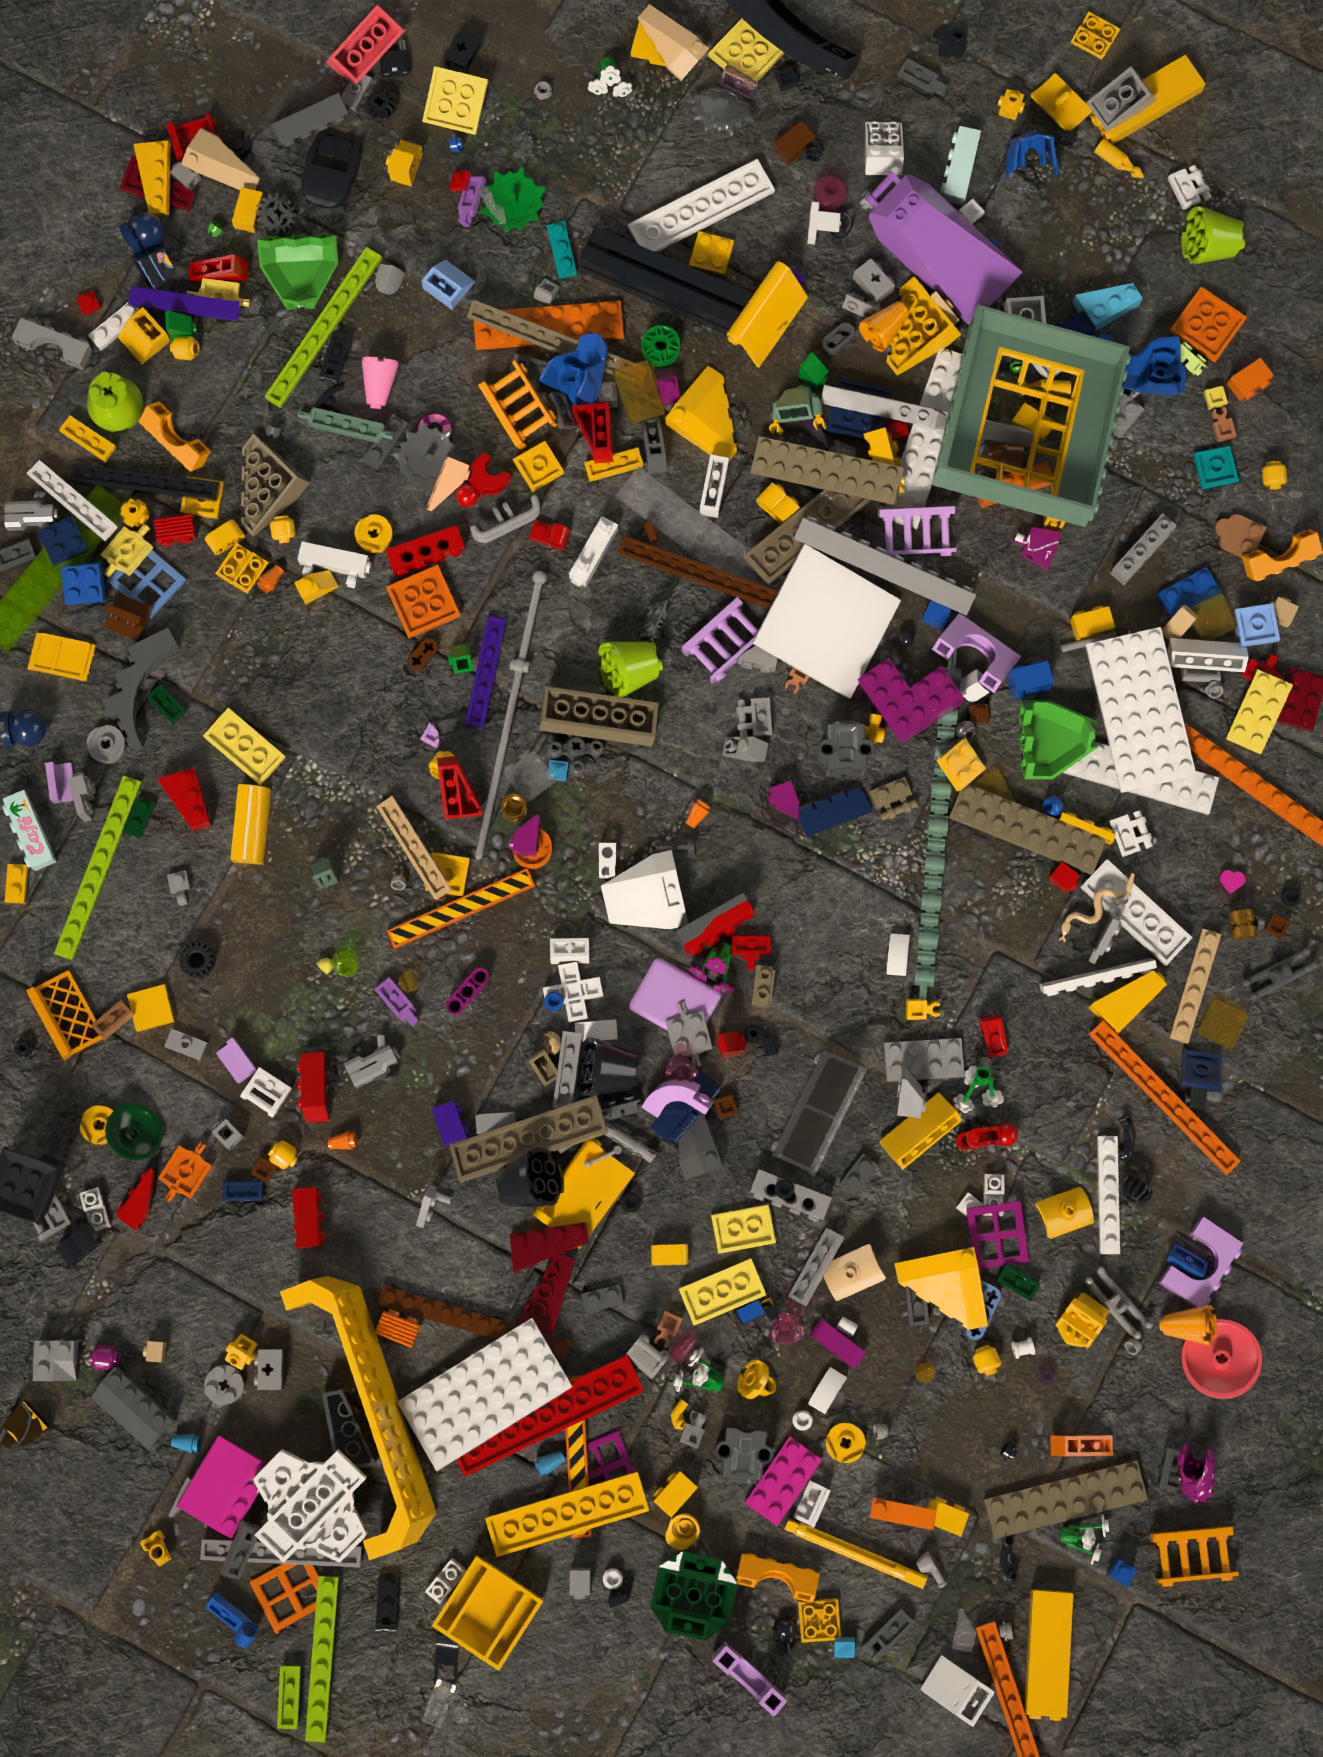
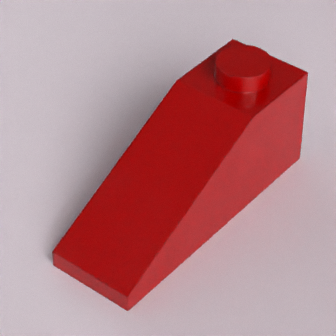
M235 254L191 262L189 281L202 282L203 278L228 282L247 280L248 262Z
M739 1032L717 1035L716 1042L722 1059L745 1052L744 1047L747 1046L744 1035L740 1036Z

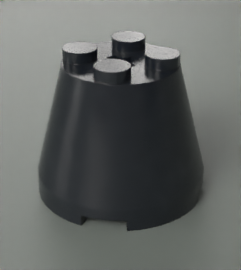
M587 1037L584 1040V1045L586 1046L580 1056L577 1082L581 1084L582 1089H580L579 1093L582 1096H596L628 1091L632 1086L637 1085L638 1076L635 1074L636 1067L639 1065L638 1055L598 1038Z
M535 1148L527 1151L496 1173L495 1180L497 1182L498 1200L510 1207H549L557 1204L560 1194L564 1193V1176L560 1164L556 1165L550 1156L551 1152L547 1149Z

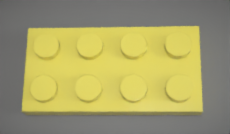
M1257 670L1225 739L1261 754L1293 685Z
M229 708L203 735L207 741L260 786L286 758Z
M752 1259L679 1289L693 1325L766 1296Z

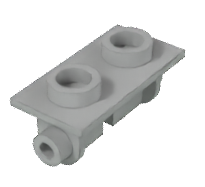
M849 292L846 295L842 307L864 318H868L883 309L879 303L877 304L869 299L867 303L864 302L865 298L855 292Z

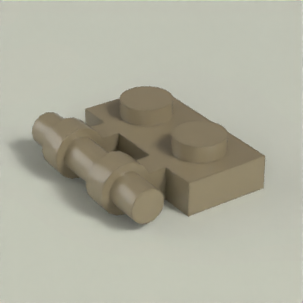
M905 777L869 792L876 809L878 810L882 807L885 809V812L879 814L882 821L888 818L891 820L895 818V815L903 812L908 813L912 808L917 807L915 799L910 802L906 800L907 797L912 795V792ZM900 801L901 805L892 809L890 804Z

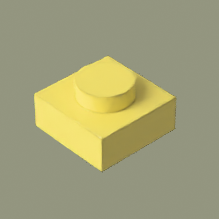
M1223 386L1204 391L1209 410L1228 404Z

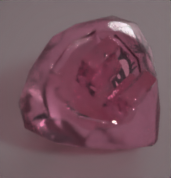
M678 1053L669 1059L665 1073L667 1081L674 1079L682 1081V1079H685L688 1082H692V1079L699 1071L686 1056Z
M779 1313V1318L771 1327L768 1337L772 1342L780 1345H793L802 1339L805 1330L802 1324L790 1314Z

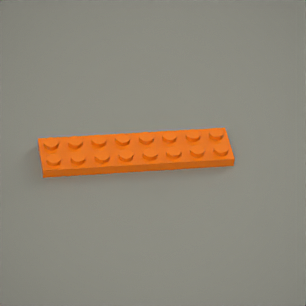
M621 301L502 310L578 341L580 336L592 333L600 334L604 340L624 339ZM474 321L476 350L534 346L532 343Z

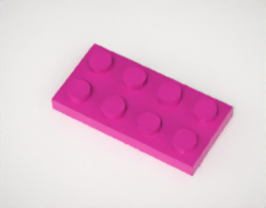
M789 1436L763 1474L762 1481L759 1480L744 1503L778 1526L822 1459Z

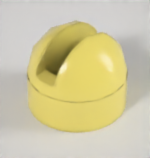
M323 958L316 963L326 975L333 968V962L329 958Z

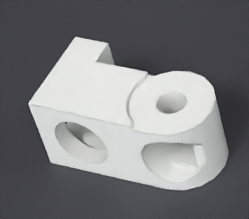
M599 843V878L613 879L615 878L616 843Z

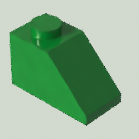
M165 311L166 330L171 341L176 336L194 337V334H197V324L193 323L191 316Z
M811 352L800 366L798 379L817 391L819 387L823 388L828 382V370L816 355Z

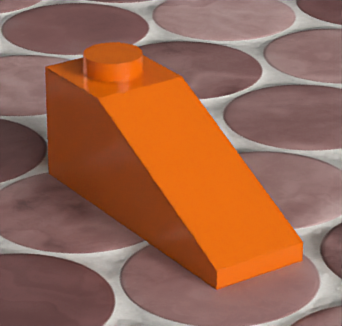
M1113 1435L1050 1436L1051 1456H1113Z
M873 1498L870 1518L934 1530L937 1510L882 1498Z

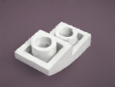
M890 934L887 974L906 976L910 935Z
M616 1020L575 1022V1033L583 1034L582 1042L587 1037L600 1040L618 1039Z
M984 1174L983 1206L1003 1203L1004 1175ZM997 1212V1215L1003 1216V1212ZM992 1213L983 1214V1216H992Z
M99 1188L79 1193L88 1223L93 1226L95 1231L111 1227Z
M830 1367L808 1404L826 1414L847 1377Z
M451 1558L425 1593L441 1604L466 1573L467 1569L454 1558Z

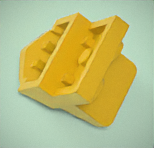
M1081 1293L1078 1299H1073L1055 1326L1058 1327L1066 1344L1078 1347L1085 1346L1088 1349L1107 1323L1105 1318L1109 1314V1310L1086 1293Z

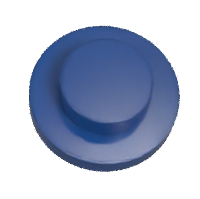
M455 134L452 138H449L452 152L461 153V148H464L461 137Z
M550 992L544 999V1004L550 1011L560 1010L564 1003L562 995L558 992Z

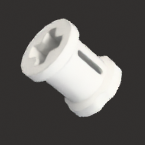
M1031 1337L1025 1341L1011 1342L1015 1359L1022 1355L1035 1354Z

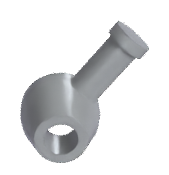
M930 1551L925 1552L916 1561L921 1573L931 1572L939 1588L946 1586L948 1583L941 1575Z

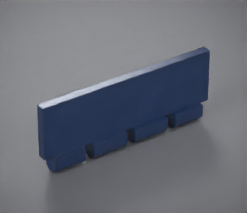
M854 786L846 789L845 793L841 791L830 795L829 799L825 797L814 801L812 804L809 803L799 807V815L797 817L806 837H809L873 811L864 791L861 792L859 786Z
M698 1070L690 1079V1081L701 1085L698 1092L707 1095L711 1101L721 1091L716 1086L717 1082L701 1070ZM673 1101L650 1128L668 1142L671 1139L677 1143L685 1134V1131L680 1127L682 1126L688 1130L698 1119L693 1112L699 1116L702 1113L685 1102Z

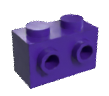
M454 1101L431 1108L445 1147L467 1139L466 1134H469L466 1122H461L460 1116L463 1113L459 1104L456 1105Z

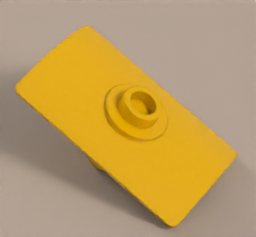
M1056 73L1030 95L1064 131L1073 130L1092 112L1088 104Z
M1081 1187L1036 1202V1207L1045 1223L1047 1237L1050 1239L1094 1223L1091 1204Z

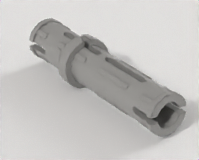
M608 1122L606 1123L608 1133L604 1134L605 1136L632 1151L633 1155L637 1154L649 1163L653 1161L657 1152L643 1145L642 1141H637Z

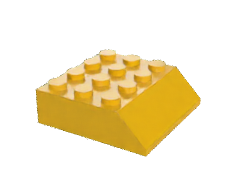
M477 1555L437 1616L432 1627L499 1671L544 1599Z

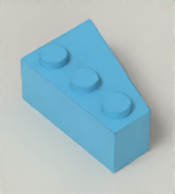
M1130 283L1077 294L1073 300V305L1093 333L1139 307L1143 298L1134 284Z

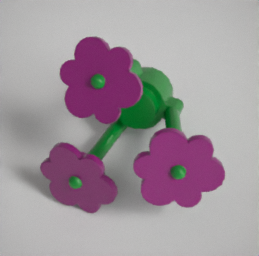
M719 941L716 947H712L710 954L701 967L696 966L694 968L691 966L689 972L704 982L707 981L704 971L705 967L711 969L713 973L724 974L723 982L715 985L713 990L721 993H734V988L730 987V984L727 983L732 954H730L731 945Z

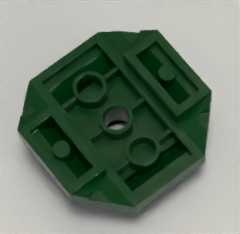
M682 1551L659 1566L650 1607L666 1633L706 1641L729 1625L737 1582L722 1559ZM696 1589L699 1591L700 1596L697 1600H691L688 1597L690 1590Z

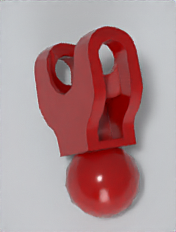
M486 452L472 463L471 477L467 480V484L459 486L456 491V500L463 507L475 505L479 498L481 499L484 495L499 494L511 482L512 476L507 471H503L497 476L487 474L485 470L491 463V456Z
M1003 1122L998 1126L976 1128L960 1133L956 1136L955 1143L958 1149L962 1151L996 1145L1009 1147L1017 1141L1018 1130L1013 1124ZM963 1137H966V1141L969 1146H965L962 1143Z

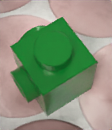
M469 643L450 646L451 654H448L449 665H453L454 674L473 671Z

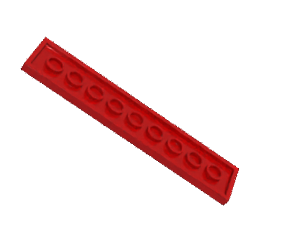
M628 1355L571 1381L572 1388L456 1459L463 1476L466 1477L644 1392Z

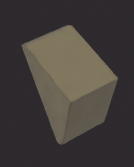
M544 1049L527 1059L544 1087L557 1079V1069Z

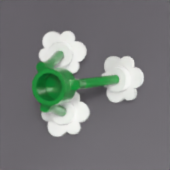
M970 1066L964 1072L966 1077L964 1080L965 1084L969 1085L970 1088L965 1096L959 1094L953 1098L955 1109L967 1113L974 1109V1105L971 1103L972 1100L969 1098L974 1088L989 1084V1089L986 1093L982 1094L983 1105L997 1107L998 1104L1004 1101L1001 1091L994 1090V1078L991 1077V1071L987 1067L978 1066V1068Z

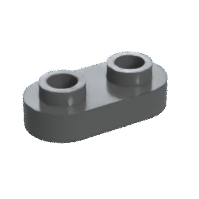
M842 323L824 337L822 341L823 351L830 355L840 351L853 340L855 334L854 327L849 323ZM847 332L848 336H843L842 333ZM828 344H833L834 347L830 348Z

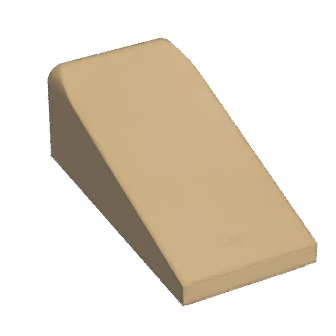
M1184 604L1162 629L1163 636L1169 641L1170 638L1180 639L1199 616Z

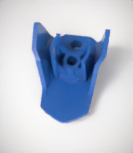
M1038 130L1020 132V136L1010 139V145L1006 151L1005 180H1008L1011 173L1016 170L1017 162L1018 167H1025V155L1029 148H1034L1039 154L1040 165H1047V148L1053 173L1058 175L1060 167L1054 147V136L1038 133Z
M595 333L580 336L575 351L555 356L548 362L539 378L540 382L565 392L571 402L577 405L595 404L602 383L608 346L604 338L600 334Z
M1178 336L1158 338L1150 342L1140 354L1131 356L1129 365L1125 368L1128 371L1126 380L1122 382L1124 389L1155 395H1180L1184 391L1186 383V369L1181 363L1180 338Z

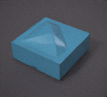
M549 760L547 780L566 782L569 763Z
M835 1637L834 1658H854L855 1637Z

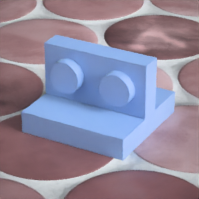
M1273 603L1235 609L1237 627L1234 631L1236 638H1240L1241 647L1280 641Z

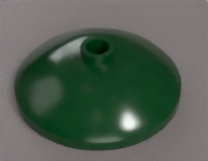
M130 1103L118 1107L110 1114L105 1125V1136L108 1145L118 1156L130 1161H141L149 1158L158 1150L163 1138V1129L159 1118L152 1110L140 1104ZM127 1133L132 1135V1139L127 1136Z

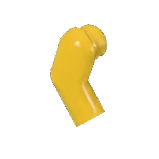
M682 1399L679 1400L670 1414L673 1426L679 1430L684 1429L686 1426L683 1412L688 1406Z

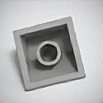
M901 1066L896 1097L897 1116L921 1118V1112H925L926 1109L925 1093H922V1086L905 1066Z

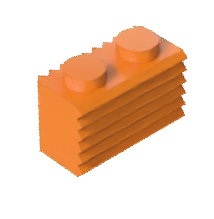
M389 1309L388 1312L383 1311L375 1334L413 1348L421 1325L417 1324L418 1320L407 1316V1319L399 1317L400 1313Z

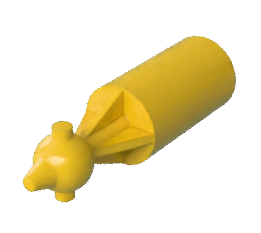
M1106 139L1099 143L1094 153L1116 169L1130 171L1134 178H1144L1141 168L1133 167L1128 155Z
M1024 380L1023 387L1044 392L1047 380H1039L1030 385ZM1053 380L1050 394L1070 398L1071 381Z

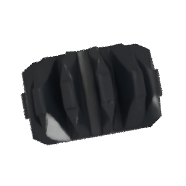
M379 89L378 93L372 90V96L367 95L365 108H367L366 112L368 115H371L373 120L378 117L381 122L383 117L389 120V114L394 115L396 103L394 102V96L390 95L388 90L382 93V89Z
M1132 1175L1126 1176L1118 1188L1124 1198L1139 1206L1146 1205L1153 1194L1152 1188L1147 1183Z

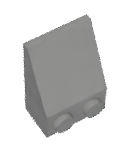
M1129 67L1086 103L1108 132L1145 110L1157 99L1134 68Z

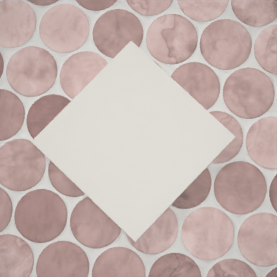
M804 544L752 643L850 699L858 685L857 679L863 676L901 600Z

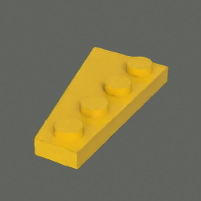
M169 141L134 144L148 211L157 216L169 215L171 148Z

